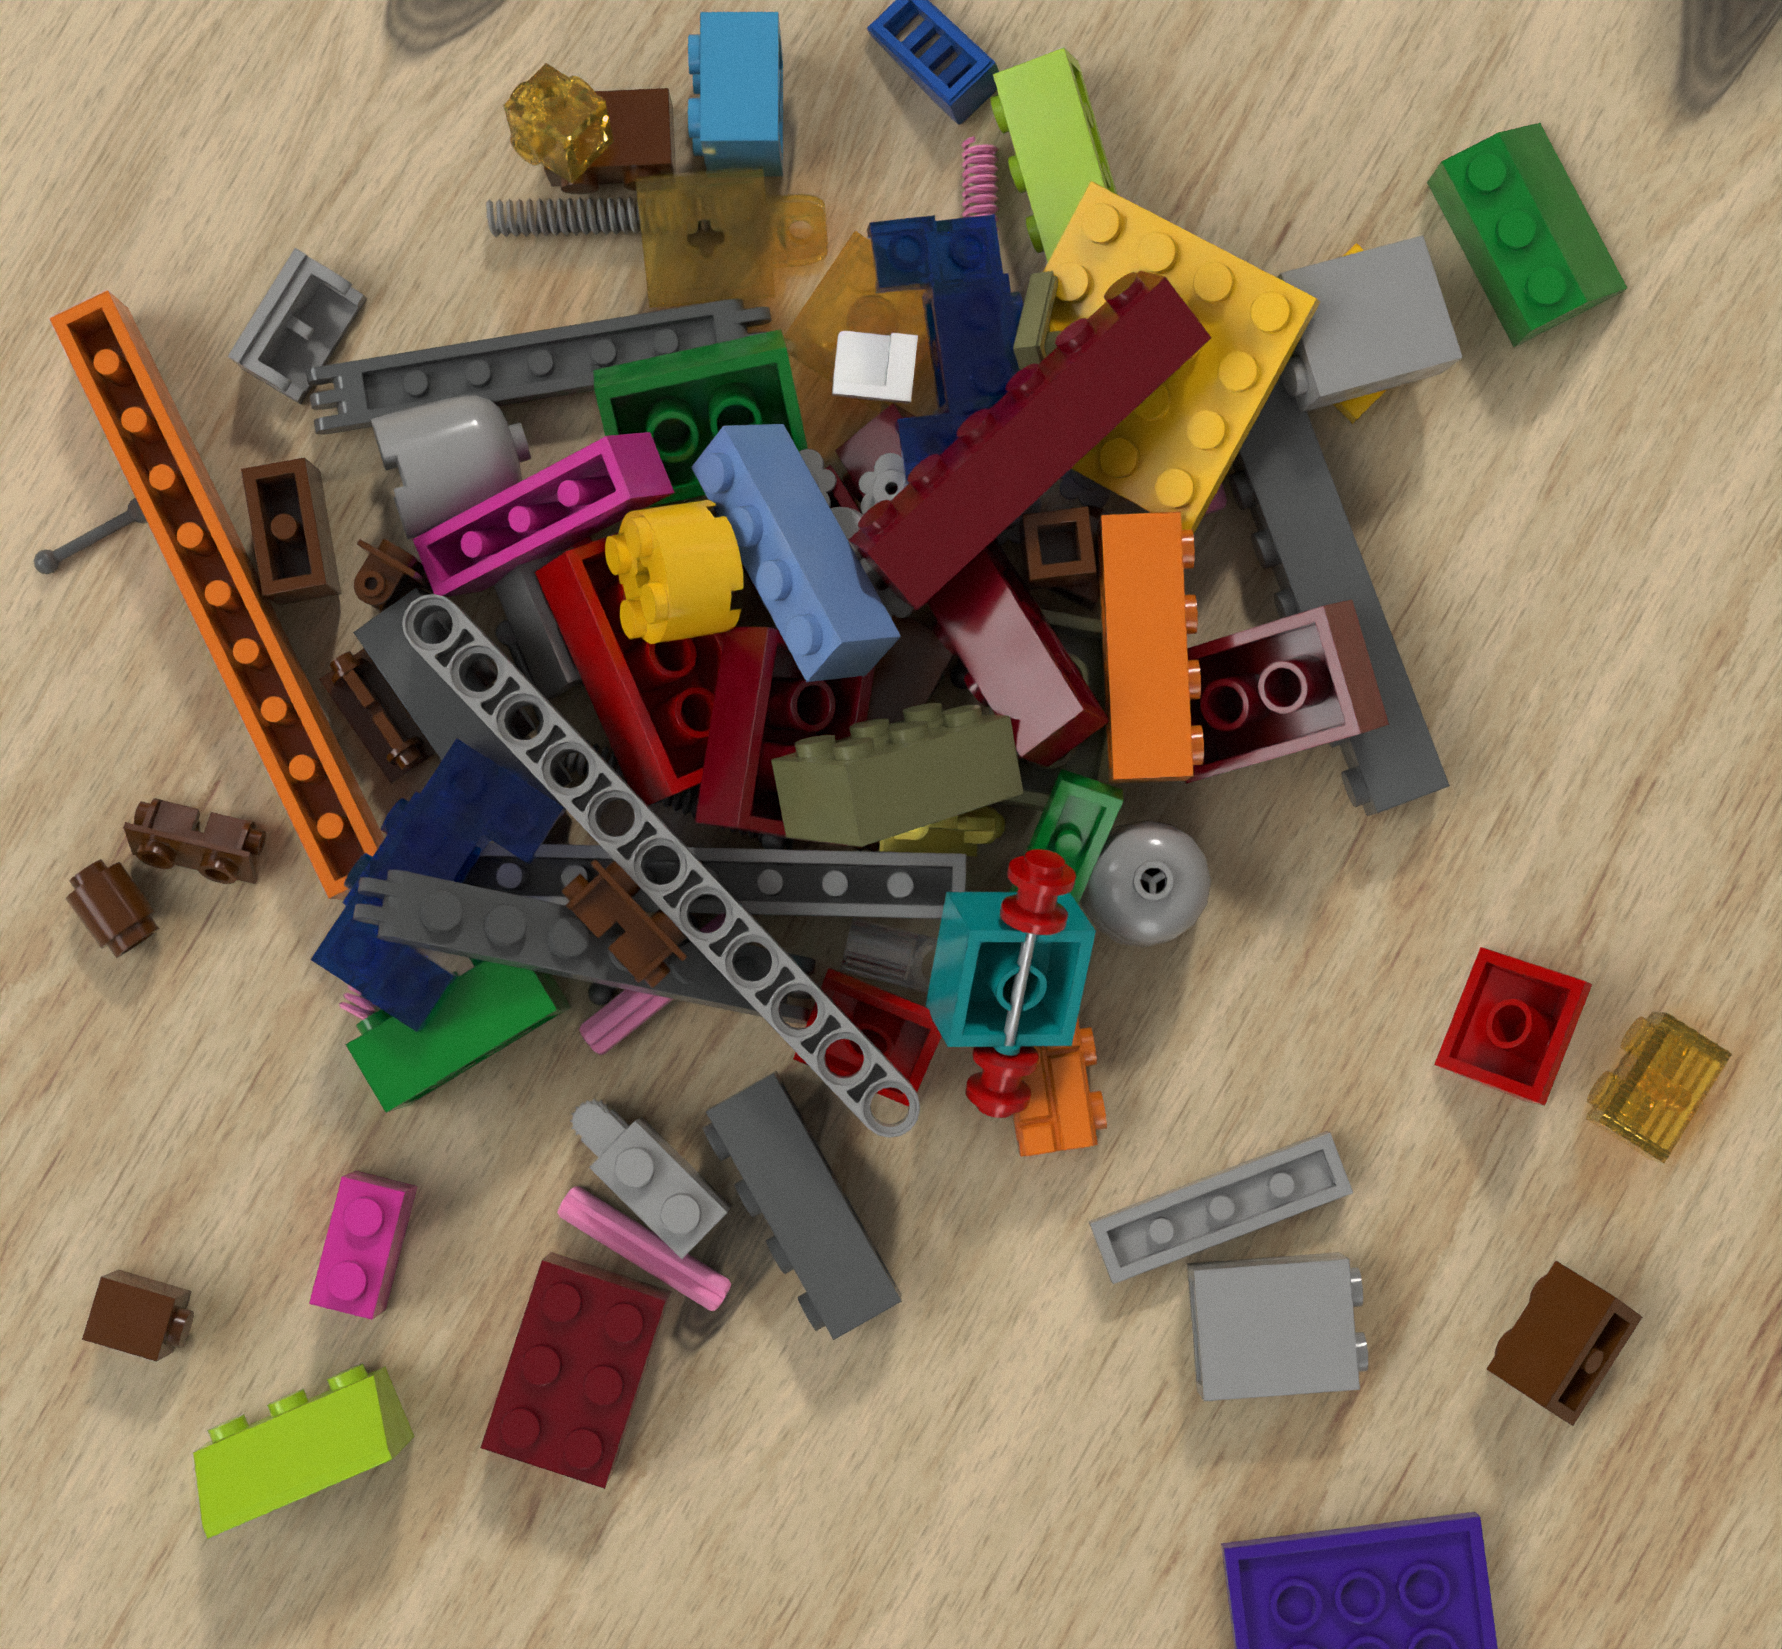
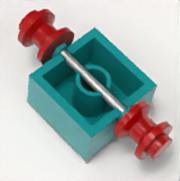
M1030 850L1024 856L1016 857L1010 861L1007 876L1010 882L1018 887V892H946L925 1007L929 1009L931 1018L947 1047H974L972 1053L973 1060L983 1071L977 1072L968 1078L965 1094L980 1112L990 1117L1006 1118L1014 1113L1025 1110L1029 1106L1031 1089L1021 1077L1032 1074L1037 1068L1039 1054L1033 1046H1072L1096 930L1071 893H1069L1075 885L1076 874L1074 870L1065 864L1062 856L1048 850Z

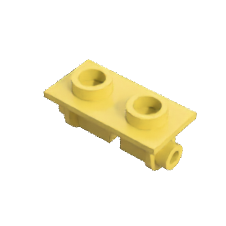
M984 806L881 840L879 851L953 853L977 857V844H990L996 838H999L1005 830V820L996 809L991 806Z

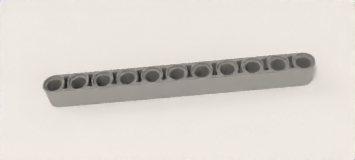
M435 594L420 596L412 601L404 612L402 621L403 632L410 645L868 1129L879 1136L888 1138L901 1136L911 1130L918 1120L920 1104L916 1090L904 1075L462 609L446 597ZM434 612H449L452 617L453 627L448 638L437 644L426 643L422 636V626L425 619ZM478 659H493L498 668L497 681L486 691H471L466 679L467 671L471 664ZM533 705L539 707L544 719L543 727L539 734L529 740L517 739L511 728L513 715L523 706ZM569 753L583 754L589 764L588 777L578 787H562L556 777L558 762ZM612 801H627L634 809L635 820L633 826L622 836L613 837L608 835L601 826L600 818L603 809ZM668 847L673 849L679 856L680 871L675 880L668 884L658 885L652 882L646 874V860L650 853L657 848ZM711 894L722 900L726 908V918L718 930L704 933L693 925L690 911L693 903L698 898ZM751 942L761 943L765 946L772 958L771 970L766 977L758 981H751L742 977L735 964L736 954L739 949ZM797 990L805 991L813 996L818 1007L817 1018L813 1024L800 1029L785 1023L780 1012L781 1002L786 994ZM839 1039L852 1040L863 1051V1065L856 1073L849 1076L835 1074L826 1064L825 1054L827 1048L831 1043ZM888 1087L901 1090L909 1100V1109L906 1116L899 1122L892 1124L883 1123L876 1119L870 1106L876 1092Z

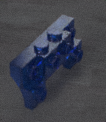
M995 214L935 221V215L870 222L867 227L868 238H871L876 273V293L925 290L922 295L938 414L903 418L895 422V430L899 434L904 469V488L909 484L907 478L913 468L933 454L940 456L959 438L957 430L961 424L975 412L985 408L988 410L992 408L1008 393L1006 390L1007 383L1020 371L1013 347L1023 309V300L1019 291L1011 292L1009 273L1003 274Z
M456 738L421 793L416 791L410 801L401 798L392 807L381 826V831L387 834L373 857L368 853L363 854L349 872L344 886L350 889V892L342 902L346 907L311 960L361 992V996L416 1032H421L426 1025V1019L449 984H453L457 975L416 949L419 947L377 938L378 925L354 920L356 904H368L379 907L383 905V899L358 893L360 878L367 877L387 881L389 870H401L463 883L491 840L531 865L536 857L535 853L558 818L563 816L566 809Z

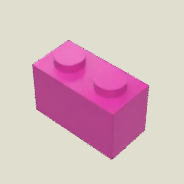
M354 1171L341 1177L309 1304L371 1320L386 1310L418 1186L360 1171Z

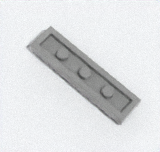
M1325 1131L1088 1222L1112 1284L1342 1198L1352 1194L1353 1190L1330 1132Z

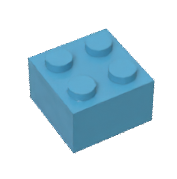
M700 12V34H689L688 36L689 74L693 75L694 94H700V98L688 99L689 138H692L693 155L704 156L708 177L783 176V48L779 13Z

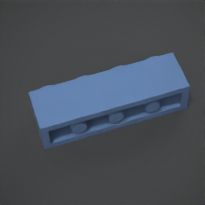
M784 424L723 426L691 468L708 500L716 504L713 509L717 517L726 516L730 522L738 543L741 561L806 682L867 675L901 635Z

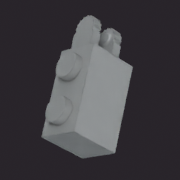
M587 1100L586 1103H581L580 1107H575L576 1111L571 1113L573 1115V1119L570 1120L573 1123L571 1129H575V1135L579 1134L582 1136L581 1141L598 1157L589 1168L683 1259L728 1213L732 1205L643 1117L629 1125L614 1109L610 1110L608 1108L609 1104L605 1105L603 1100Z

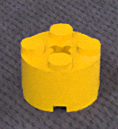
M711 500L630 511L621 522L619 534L607 537L605 543L607 565L613 575H619L620 584H623L626 600H623L620 605V621L623 631L629 639L641 637L650 644L727 632L736 626L741 608L730 610L731 591L743 590L741 556L734 531L727 517L714 518L710 510L716 506Z

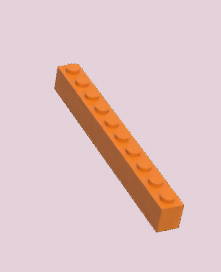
M107 290L49 318L328 898L345 900L358 894L360 878L367 877L386 880L389 870L400 869L270 600L262 595L260 579L129 308Z

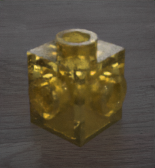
M547 63L528 81L520 83L510 95L509 100L503 105L511 133L510 143L517 154L531 165H544L572 184L614 142L605 99L598 96L591 86L580 77L575 75L568 77Z

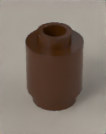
M100 859L84 868L69 880L75 890L66 897L67 902L101 949L108 946L116 958L132 950L160 929L151 917L156 911L120 862L107 867L103 860Z

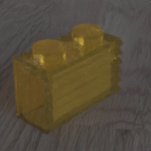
M1652 1012L1647 1019L1643 1016L1638 1017L1627 1030L1620 1045V1048L1626 1051V1055L1621 1059L1619 1066L1613 1073L1609 1070L1605 1071L1594 1083L1587 1097V1103L1592 1105L1593 1108L1587 1113L1586 1120L1649 1160L1665 1164L1732 1054L1717 1043L1699 1034L1696 1030L1688 1027L1685 1023L1677 1020L1674 1016L1665 1012Z

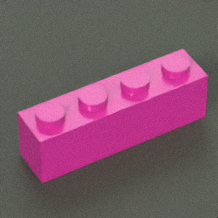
M650 432L605 436L412 540L435 595L451 597L482 592L494 586L518 565L556 554L623 520L628 512L644 509L674 494V490Z

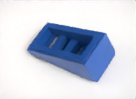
M895 0L867 27L868 33L958 125L966 121L997 91L993 74L999 72L996 62L929 0ZM919 14L924 21L900 42L896 36ZM937 33L940 38L921 57L917 58L914 54ZM953 52H956L958 57L936 76L933 71Z

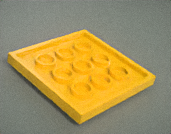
M1091 181L1043 271H1053L1054 276L1058 278V288L1049 323L1050 332L1063 331L1068 325L1080 318L1088 319L1106 302L1104 295L1112 284L1129 273H1138L1141 270L1166 277L1212 338L1071 469L1151 513L1181 512L1182 530L1192 529L1194 535L1317 310L1320 301L1308 293ZM1020 317L969 413L974 414L981 409L986 408L989 410L1008 393L1006 390L1007 383L1020 371L1013 350Z

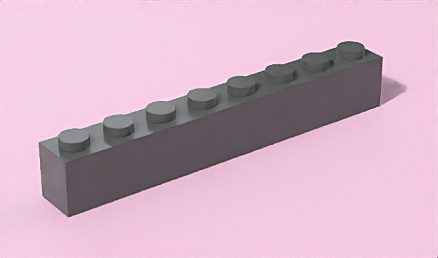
M1280 375L1232 463L1235 473L1229 475V483L1238 507L1241 510L1249 508L1258 532L1251 534V540L1258 561L1264 570L1272 567L1281 591L1274 593V601L1280 619L1323 605L1353 600L1389 725L1329 744L1332 748L1340 745L1349 768L1342 771L1341 775L1351 803L1354 807L1363 805L1366 816H1370L1444 789L1450 785L1307 411L1300 413L1296 397L1288 394Z

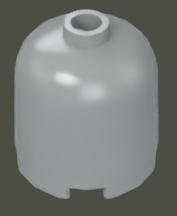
M476 394L460 395L384 413L383 416L371 419L385 471L398 467L403 483L402 487L393 490L395 493L394 500L407 539L417 537L521 482L520 462L531 460L528 443L521 423L508 425L501 409L490 399Z
M1144 820L1116 826L1109 833L1081 897L1083 910L1099 931L1119 944L1144 948L1167 943L1194 926L1207 906L1211 877L1206 856L1191 836L1172 824ZM1152 868L1157 869L1160 873L1151 877L1144 873V871ZM1164 878V887L1156 894V883ZM1141 880L1148 883V892L1143 889Z

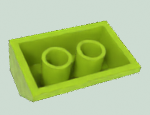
M363 1363L328 1378L330 1390L308 1399L304 1389H301L269 1403L267 1406L271 1413L270 1416L248 1424L243 1414L207 1430L211 1441L193 1453L202 1527L207 1539L393 1460L415 1436L386 1366L367 1374Z

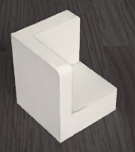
M841 331L837 338L832 396L909 404L912 397L918 335L901 333L881 335Z

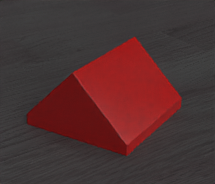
M1480 947L1434 1065L1519 1100L1545 1106L1592 984Z
M828 968L821 989L918 1092L942 1037L931 1018L929 1009L843 972ZM816 1001L806 1027L813 1024L817 1018L818 1007ZM839 1039L829 1045L826 1050L825 1059L827 1066L832 1072L841 1076H849L861 1068L864 1056L862 1049L857 1043L849 1039ZM795 1052V1055H794L793 1060H796V1061H798V1062H801V1063H803V1064L808 1065V1064ZM888 1087L876 1092L881 1096L909 1107L907 1096L897 1088Z

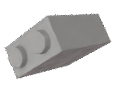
M1423 235L1290 270L1277 276V278L1320 301L1317 310L1281 374L1286 391L1290 396L1296 397L1300 413L1440 375L1463 358Z
M1336 1252L1187 1264L1197 1392L1204 1401L1360 1390L1359 1372L1368 1370V1349L1364 1332H1355L1353 1307L1363 1305V1286L1360 1270L1358 1267L1350 1268L1349 1258Z

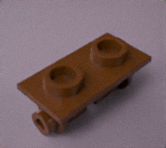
M384 538L378 548L359 539L357 545L369 554L354 580V591L361 601L371 605L381 613L415 588L420 589V587H423L433 593L430 583L423 578L425 573L422 563L417 561L416 557Z
M364 648L355 655L348 651L329 664L332 670L321 677L319 681L390 783L395 782L436 753Z
M154 798L151 803L141 801L138 804L134 816V824L127 822L124 824L123 829L132 854L136 855L140 861L147 865L160 869H171L174 865L198 870L205 878L222 884H232L236 880L256 884L257 876L251 854L259 856L262 853L266 831L256 829V824L253 821L211 812L204 833L194 830L200 817L199 809Z
M595 859L590 865L597 871L598 875L590 883L580 873L561 891L569 900L565 906L569 911L572 910L598 939L613 924L618 922L625 932L608 949L628 969L638 983L644 979L651 988H654L671 972V969L663 960L672 952L681 961L687 958L678 947L687 937L661 909L657 910L651 917L648 916L632 899L641 888L614 860L604 869Z

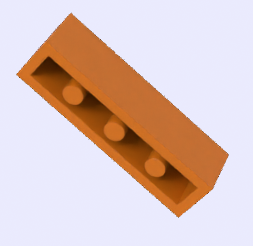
M1181 512L1101 515L1097 524L1105 713L1109 719V722L1106 723L1109 784L1187 781L1193 777V765H1203L1204 762L1202 726H1191L1190 700L1200 699L1201 695L1199 660H1188L1187 634L1197 633V600L1195 594L1185 595L1184 569L1194 568L1193 530H1182Z

